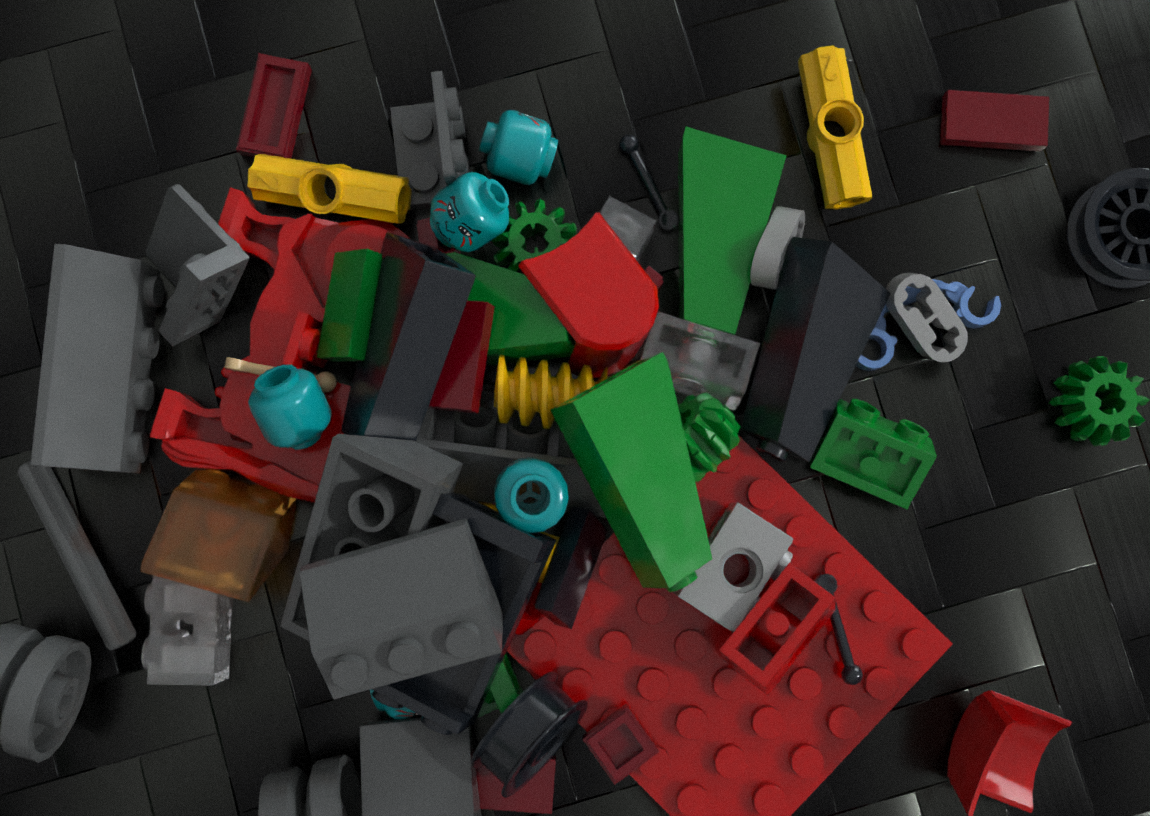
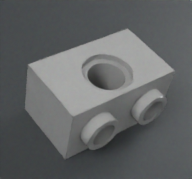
M738 502L729 504L708 537L713 559L695 571L698 577L694 582L673 592L731 632L736 630L760 600L758 596L769 578L775 581L791 562L793 554L788 551V548L794 540ZM742 554L749 562V575L740 584H730L724 576V564L732 555Z

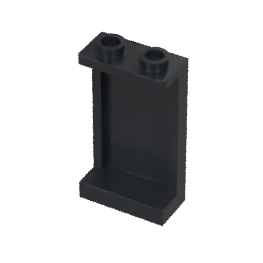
M441 493L432 514L441 518L438 526L467 519L503 612L502 653L372 689L374 690L372 696L380 703L392 708L400 709L406 707L421 715V722L427 728L440 734L451 735L452 733L460 734L475 723L556 539L541 532L527 533L503 521L499 512L460 493Z

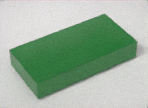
M370 249L335 253L317 358L332 362L364 361L382 263L381 253Z

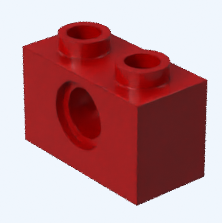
M789 563L720 648L719 651L723 659L768 696L835 612L836 597Z

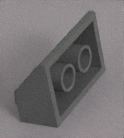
M467 519L301 566L299 573L311 653L333 699L502 653L503 612Z

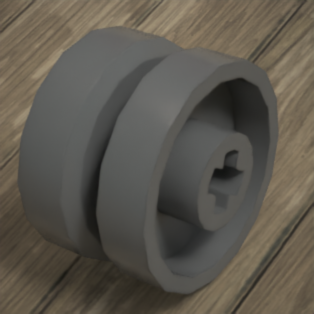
M13 623L0 625V746H2L4 752L14 757L39 763L50 758L62 745L78 716L89 684L91 655L89 647L84 642L59 635L44 639L43 635L36 629Z
M342 754L318 760L312 766L309 776L298 766L270 772L263 778L260 788L258 816H362L361 780L351 758Z

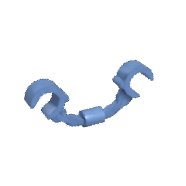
M932 279L940 290L944 292L945 297L954 303L953 309L965 327L973 329L983 327L994 321L999 315L1001 309L999 296L988 301L983 317H976L968 309V300L975 290L974 286L968 288L960 282L948 284L941 280ZM907 286L905 290L908 298L903 302V305L917 302L916 295L921 291L920 288ZM886 304L869 339H874L881 347V355L876 361L869 360L861 355L856 364V367L861 370H877L889 363L893 357L897 338L885 332L886 320L883 316L889 312Z

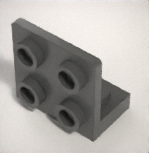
M442 71L431 72L434 102L390 107L398 176L409 177V186L412 189L411 205L408 211L431 209V200L439 190L455 181L462 174L470 172L468 156H465L463 139H457L466 137L462 107L459 106L457 88H447Z
M180 184L168 187L145 251L146 256L176 286L174 294L166 303L167 312L159 329L162 336L172 346H175L221 322L250 258L241 249L237 241L231 238L205 211L203 206L194 200Z

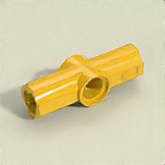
M834 45L816 48L807 54L801 55L798 60L810 124L807 131V142L816 156L825 209L838 210L850 208L872 199L860 134L864 126V116L861 108L854 102L844 48H837ZM835 121L839 123L844 129L845 136L836 137L831 135L826 130L824 122Z
M265 154L255 155L254 162L248 169L247 187L251 190L254 200L302 207L316 214L338 213L401 224L405 222L406 214L411 205L412 189L409 186V177L352 169L345 164L327 165ZM327 177L333 180L336 187L334 200H331L325 192L324 183Z

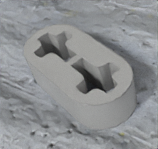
M783 206L776 207L755 250L750 275L752 285L777 290L788 244L792 237L802 238L805 225L804 210Z
M902 273L894 277L886 288L891 293L886 306L916 351L923 357L938 362H950L958 358L965 350L968 342V333L963 322L937 284L930 277L917 273ZM907 286L920 288L921 291L916 295V301L923 312H920L916 307L903 305V302L908 298L905 290ZM930 322L937 328L949 331L943 337L946 343L944 348L931 346L936 340V334L930 327Z

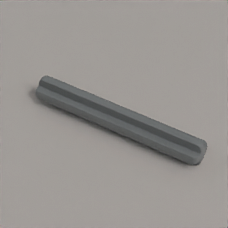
M31 460L19 466L18 476L106 647L109 650H114L128 644L136 637V630L52 468L30 465Z

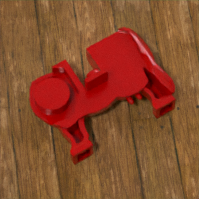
M230 187L218 225L231 238L237 241L246 254L264 260L275 270L273 277L259 298L250 322V355L242 360L273 367L293 365L296 369H304L316 375L318 367L324 368L328 361L317 358V351L335 253L359 249H370L381 253L386 232L405 238L409 237L394 225L374 219L339 223L316 218L312 214H307L297 219L263 215L257 211L254 203L243 191ZM223 367L221 374L228 380L225 387L219 386L214 392L221 399L220 408L207 409L192 396L165 388L150 437L162 440V451L173 462L183 467L233 470L252 482L281 495L315 502L332 438L337 434H344L341 428L351 386L336 382V386L332 391L324 393L332 410L330 423L315 444L299 450L292 447L279 448L273 446L264 438L248 405L251 392L255 388L254 383L260 376L258 374L238 372Z

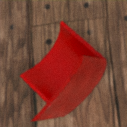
M596 212L580 232L563 245L540 256L522 260L518 265L576 341L568 361L572 374L579 375L584 365H590L593 377H600L606 367H608V376L622 370L637 354L653 327L659 309L657 286L600 212Z
M988 690L975 697L966 708L956 729L949 753L947 770L948 779L967 815L973 816L980 794L1032 813L1034 779L1041 756L1050 740L1060 730L1070 727L1072 721L992 690Z

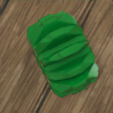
M538 199L536 201L535 212L532 213L527 212L526 205L523 202H518L515 204L518 219L515 220L509 216V224L505 229L506 232L491 240L493 245L503 248L493 256L497 266L510 264L509 270L522 274L523 272L518 267L522 260L540 256L563 245L577 233V227L575 223L561 224L565 216V211L561 207L553 209L547 216L545 215L544 200ZM532 236L533 240L536 241V236L543 237L545 250L539 253L536 247L534 253L527 252L526 239Z
M1104 356L1091 358L1088 363L1078 361L1069 365V376L1058 377L1053 382L1063 395L1051 398L1049 404L1054 407H1062L1064 413L1057 418L1054 424L1060 427L1072 424L1070 439L1083 441L1088 438L1093 446L1107 445L1110 439L1115 442L1126 440L1131 436L1129 427L1140 426L1146 421L1136 410V407L1146 405L1150 399L1143 395H1137L1135 388L1140 386L1144 378L1139 376L1126 378L1128 363L1118 361L1109 364L1107 357Z
M708 392L699 394L696 397L694 395L687 396L683 403L678 405L695 482L702 480L709 471L716 472L717 466L722 461L730 459L729 451L740 442L738 433L741 426L735 420V415L725 404L713 398Z

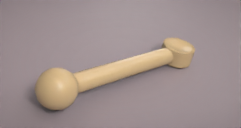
M226 357L224 366L225 369L258 375L274 368L273 366ZM324 371L315 375L323 393H328L335 388L336 378L331 372Z

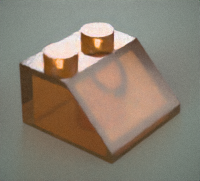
M196 469L173 490L142 560L141 572L249 602L288 552L297 499L281 495L258 484L251 485L230 479L227 474L218 470Z

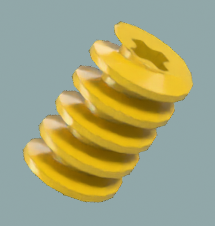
M500 355L494 390V407L497 409L500 423L507 424L513 412L518 410L521 425L529 427L534 415L538 412L540 413L543 428L550 429L555 420L550 409L606 379L608 367L603 370L598 382H595L590 365H584L577 379H573L569 363L563 362L554 377L550 374L547 360H541L535 373L529 374L526 358L520 357L513 371H508L505 357Z

